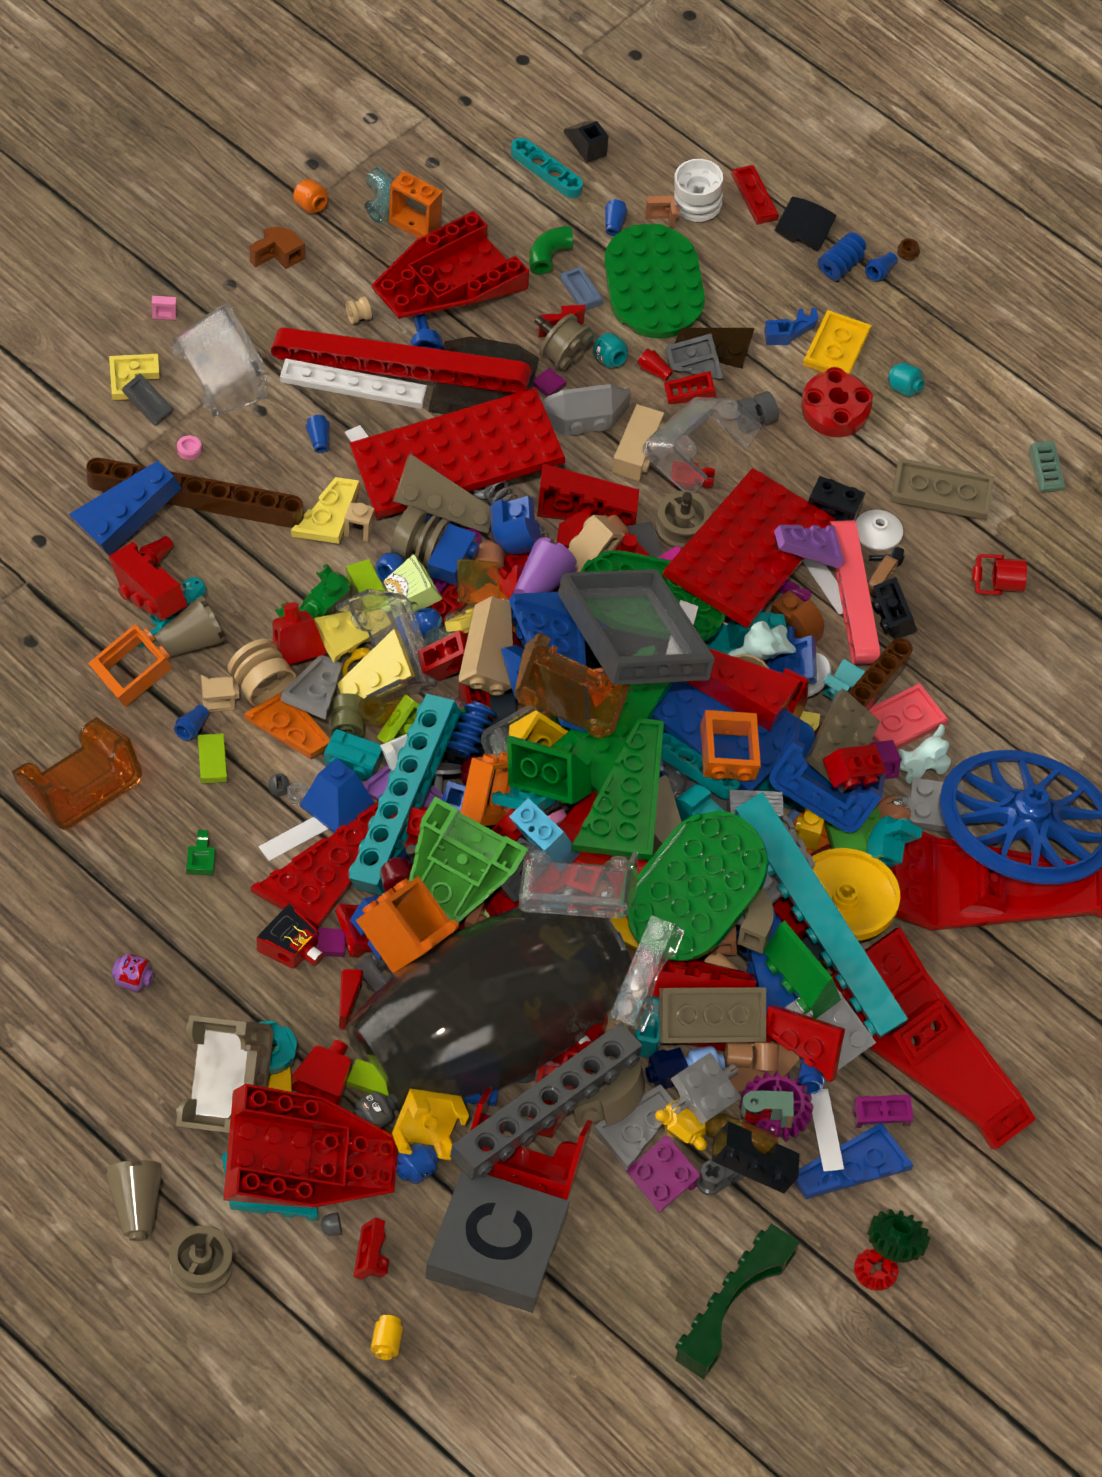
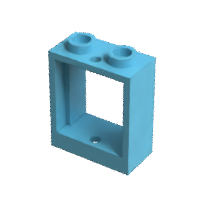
M529 798L509 816L525 839L538 847L560 873L580 855L578 851L571 850L572 842L564 831Z

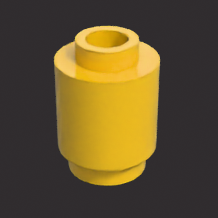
M382 1315L379 1317V1321L375 1323L370 1350L378 1359L391 1360L392 1357L398 1356L403 1333L400 1318L393 1315Z

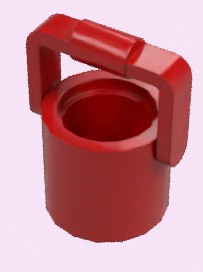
M978 554L975 558V566L972 569L974 591L978 594L1002 595V591L1024 592L1027 582L1026 560L1004 559V555ZM982 558H995L992 570L993 590H980Z

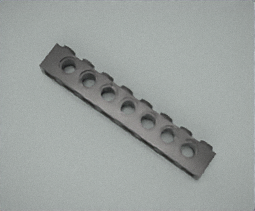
M620 1022L453 1143L450 1157L471 1181L479 1175L481 1177L487 1175L493 1169L495 1163L499 1160L505 1161L510 1158L518 1146L529 1144L536 1137V1133L543 1128L545 1130L551 1128L556 1123L557 1118L563 1113L566 1115L570 1114L578 1106V1102L584 1098L590 1099L598 1092L600 1086L604 1083H612L626 1067L628 1069L634 1067L640 1060L642 1044ZM606 1055H613L617 1059H609ZM585 1070H592L596 1074H588ZM565 1085H571V1086H573L575 1089L570 1090V1089L565 1088L564 1086H565ZM545 1100H550V1101H552L554 1104H553V1105H547V1104H545L543 1101H545ZM522 1116H531L533 1120H525ZM502 1131H509V1132H511L513 1135H511V1136H505V1135H503L501 1132H502ZM486 1146L489 1147L491 1151L485 1152L482 1151L479 1147Z

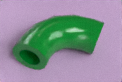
M571 226L549 229L536 238L529 251V266L532 273L541 275L550 272L553 268V254L560 250L572 249L573 233Z

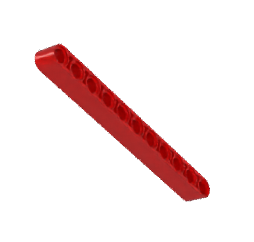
M284 327L277 330L271 347L272 355L281 360L286 358L328 367L514 394L526 391L532 372L529 364L522 361Z

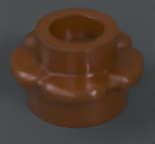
M904 239L898 245L897 253L905 260H913L920 254L919 244L914 239Z

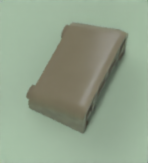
M189 1015L186 1035L191 1043L197 1044L191 1099H184L176 1109V1126L229 1133L233 1090L244 1084L267 1087L273 1042L272 1027L265 1023Z

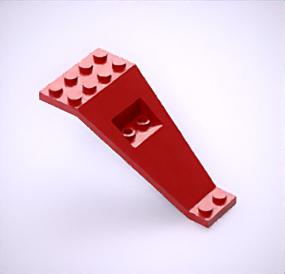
M922 831L920 839L905 843L902 863L889 867L896 877L900 888V903L896 916L930 931L1090 914L1102 918V868L1087 878L1071 883L1054 885L1024 882L1002 875L979 863L967 854L955 840L936 837ZM987 846L994 852L1001 854L1002 848ZM1008 849L1006 858L1031 865V853ZM1042 855L1039 856L1037 866L1055 867ZM1062 859L1067 865H1071L1078 862L1073 860Z
M901 927L895 928L864 950L908 1018L905 1024L878 1039L876 1034L872 1037L876 1043L869 1048L978 1126L991 1150L998 1149L1036 1120L1023 1096L927 973ZM836 971L830 974L837 989L862 1023L865 1022L866 1018L862 1012L857 1013L849 1002L852 996L847 988L842 990L834 978L837 975ZM932 1022L936 1025L935 1030L931 1027ZM913 1036L916 1039L915 1045H913L911 1041Z

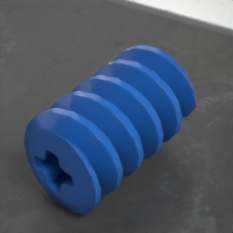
M847 233L818 259L820 269L829 279L838 281L841 276H844L847 271L851 270L853 266L865 257V240L857 233Z
M471 701L473 704H466L464 706L468 713H462L460 719L463 722L456 724V728L460 732H453L451 737L455 741H449L447 745L450 750L466 758H470L471 753L479 754L480 751L474 745L484 744L479 735H488V732L483 726H492L493 723L488 719V716H497L494 710L475 701Z

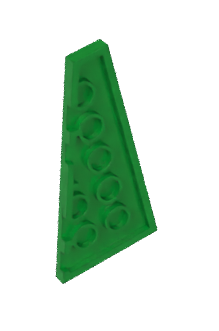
M673 682L623 685L589 714L590 726L585 733L571 729L551 747L574 753L591 769V791L598 795L618 755H620L638 718H652L655 713L654 709L659 701L663 700Z
M645 718L637 719L620 755H618L611 772L608 774L596 797L589 815L583 822L571 850L650 860L652 858L664 721Z

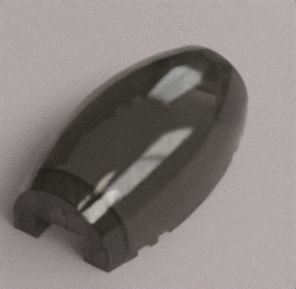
M584 893L556 897L514 907L482 919L445 938L391 977L348 1022L346 1030L350 1045L359 1058L365 1062L370 1060L385 1080L388 1094L400 1113L410 1088L458 1095L463 1099L478 1092L481 1096L487 1088L496 1090L535 1071L584 1038L585 1031L594 1024L600 1025L605 1020L604 1015L613 1007L617 1009L626 997L635 990L638 984L629 953L613 923L598 903Z

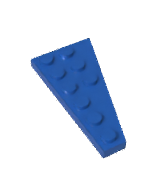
M513 593L509 599L510 605L561 726L585 733L590 725L585 639L568 610Z

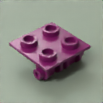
M667 1134L626 1171L659 1212L666 1208L687 1188L690 1191L698 1186L696 1180L701 1177L700 1173Z

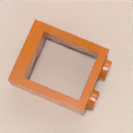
M403 170L390 184L389 223L418 239L440 228L443 191ZM407 196L427 206L426 214L408 206Z
M136 624L88 663L125 707L173 668L167 660L171 657L161 645L156 648L152 643L156 640L146 628L141 630ZM142 642L155 656L157 661L123 689L108 670Z
M705 710L700 723L703 777L717 780L724 778L739 779L740 781L756 780L761 767L757 713ZM713 734L748 736L750 760L715 758Z
M499 752V755L486 753L483 757H475L471 760L460 813L483 826L496 825L511 809L492 804V793L500 791L502 794L510 792V786H508V756L506 752ZM494 769H496L489 804L487 805Z

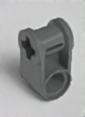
M710 1159L700 1169L701 1177L697 1179V1187L703 1194L714 1195L745 1176Z

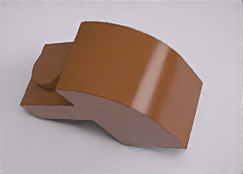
M284 227L264 229V239L250 245V263L257 267L275 257L287 269L305 259V243L290 229Z
M789 590L772 603L771 610L776 614H784L785 621L789 626L795 628V638L812 635L816 642H818L823 637L824 620L812 601L807 600L803 602Z

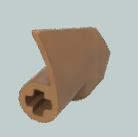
M726 1042L725 1068L734 1064L737 1067L730 1072L737 1068L739 1071L737 1075L729 1079L737 1092L746 1090V1084L749 1081L753 1082L756 1075L763 1078L766 1071L770 1076H774V1073L778 1070L780 1077H785L800 1059L798 1054L792 1050L788 1051L779 1043Z

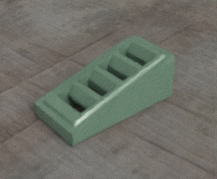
M1054 441L1032 443L1028 455L1040 492L1064 490V480ZM1055 478V480H1056V481H1047V482H1045V479Z

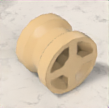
M365 296L360 297L358 301H346V312L351 324H356L362 319L367 321L372 318L371 307Z

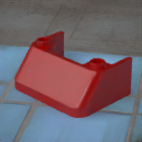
M487 1088L479 1100L471 1130L491 1117L486 1112L493 1089ZM586 1121L577 1143L565 1141L559 1144L554 1157L518 1146L510 1158L505 1161L499 1160L487 1175L567 1200L584 1155L593 1121ZM479 1147L482 1151H491L489 1147Z

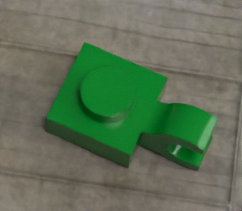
M198 830L196 846H188L186 874L213 876L215 847H208V830Z

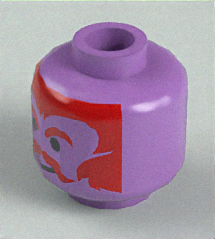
M131 953L125 954L122 958L118 957L112 971V978H115L117 986L134 992L142 991L145 985L150 986L154 977L150 961Z

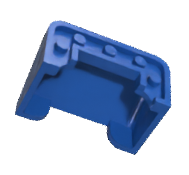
M797 718L790 728L770 772L771 785L779 792H783L784 795L842 831H857L882 799L886 773L877 778L878 782L872 786L864 787L863 784H860L841 793L837 788H833V785L805 759L810 749L809 747L815 739V732L808 723Z

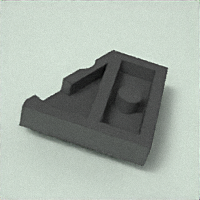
M712 334L665 346L671 369L691 374L711 371L712 378L723 379Z

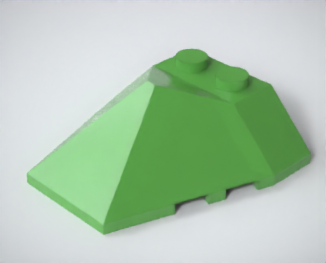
M434 797L421 820L409 882L419 876L449 920H455L459 924L516 873L529 849L507 836L499 835L460 813L452 805Z

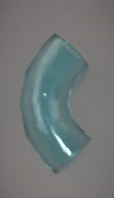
M381 166L374 168L369 173L366 181L367 185L376 194L366 204V211L376 223H381L389 216L390 184L394 181V178Z

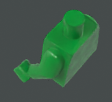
M328 564L323 565L325 568L323 571L316 572L322 581L308 593L299 608V612L308 611L313 619L332 615L347 601L351 590L350 579L345 575L334 572ZM288 602L282 603V608L275 609L279 617L285 616L283 606Z

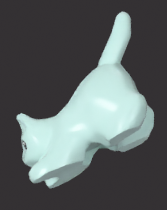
M760 621L753 624L750 631L745 635L744 645L741 648L732 650L728 655L748 654L754 655L761 660H767L769 658L774 659L780 654H793L796 652V648L788 641L786 636L787 629L784 625L780 624L770 630L766 622Z
M943 724L939 725L933 736L925 739L915 750L910 752L903 749L898 750L901 758L900 770L908 772L905 777L907 783L911 784L912 778L920 779L928 769L935 770L937 774H944L949 769L951 759L946 753L950 745L947 740L942 739L945 732Z

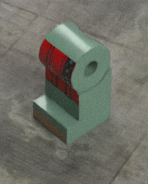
M750 1091L743 1097L741 1114L748 1122L755 1123L762 1119L780 1120V1127L792 1128L794 1117L793 1092Z

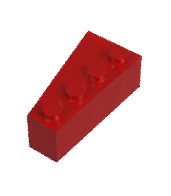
M543 463L537 517L567 520L585 508H592L591 516H603L606 514L609 517L617 515L626 526L635 525L639 489Z
M708 648L715 658L709 680L684 682L735 712L757 713V724L770 732L795 697L801 680Z

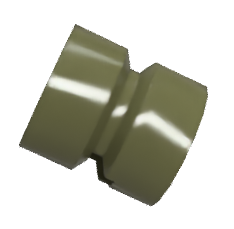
M350 693L339 694L332 700L331 735H333L335 729L361 738L364 736L363 718L365 717V701L362 697Z

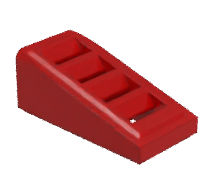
M711 371L664 382L668 404L704 402L717 399ZM677 388L679 394L674 395L673 389ZM682 388H687L688 392L683 393Z
M343 969L341 971L340 1030H346L363 984V970Z

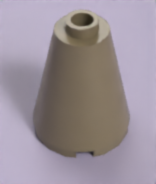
M200 596L154 635L156 640L152 643L156 648L161 645L172 657L223 643L226 641L225 636L219 637L218 633L222 632V629L209 605H202L201 602L205 601L203 596Z
M141 1160V1165H132V1161H124L109 1165L106 1170V1179L123 1235L129 1237L130 1241L146 1240V1236L152 1233L162 1174L161 1163L156 1161Z

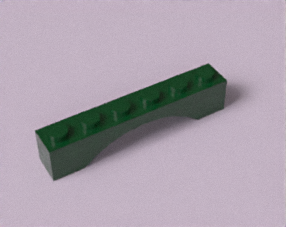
M772 1223L766 1231L761 1230L753 1242L754 1248L751 1252L746 1250L738 1261L739 1268L735 1273L733 1271L728 1273L722 1283L724 1286L720 1293L714 1292L707 1303V1307H709L704 1315L699 1313L691 1324L692 1331L688 1336L683 1334L675 1346L678 1350L675 1361L703 1380L720 1358L722 1350V1322L731 1304L743 1291L753 1284L769 1277L781 1275L797 1253L799 1241Z

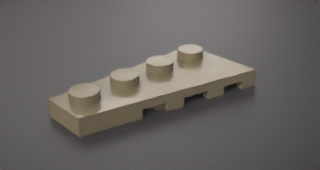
M408 454L393 502L407 507L414 506L426 511L427 514L437 515L439 518L447 519L450 522L488 534L491 525L490 506L413 455Z

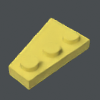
M335 477L318 497L319 501L312 510L308 509L301 523L291 529L292 537L339 544L344 532V518L350 502L355 503L360 489L359 480Z
M380 605L314 618L324 647L333 663L339 660L343 654L353 652L360 644L372 641L389 631L391 627V622Z
M393 629L337 683L341 694L359 695L366 701L415 677L399 631Z

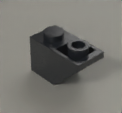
M584 121L564 129L565 135L586 163L607 155L609 136L598 121Z

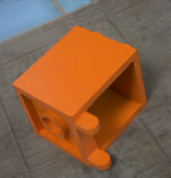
M419 876L410 882L407 878L393 887L396 892L391 888L376 899L379 904L375 900L362 909L364 914L356 919V922L393 974L429 951L459 928L457 921L449 920Z

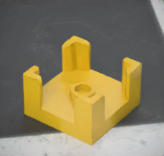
M410 1088L392 1132L399 1153L411 1155L413 1151L409 1142L433 1145L439 1159L451 1160L450 1154L453 1144L450 1137L457 1118H459L461 1125L465 1126L469 1114L461 1096Z

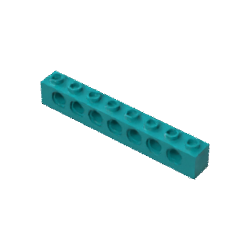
M426 694L423 702L418 705L417 717L414 724L408 729L404 747L399 750L398 762L395 769L389 774L388 785L385 792L379 798L376 814L369 821V830L365 839L359 845L357 859L350 866L349 879L356 889L377 895L385 893L380 877L381 867L389 859L397 857L405 848L406 841L410 835L406 831L411 807H422L461 714L455 700ZM417 768L414 772L409 773L412 769ZM407 791L404 795L399 796L402 792ZM397 814L395 818L390 819L392 815ZM388 837L385 841L380 842L383 838ZM378 860L376 864L370 866L373 861Z

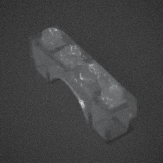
M654 916L650 917L610 1013V1018L641 1032L644 1031L653 1009L652 996L657 977L664 964L675 956L685 932L673 923Z

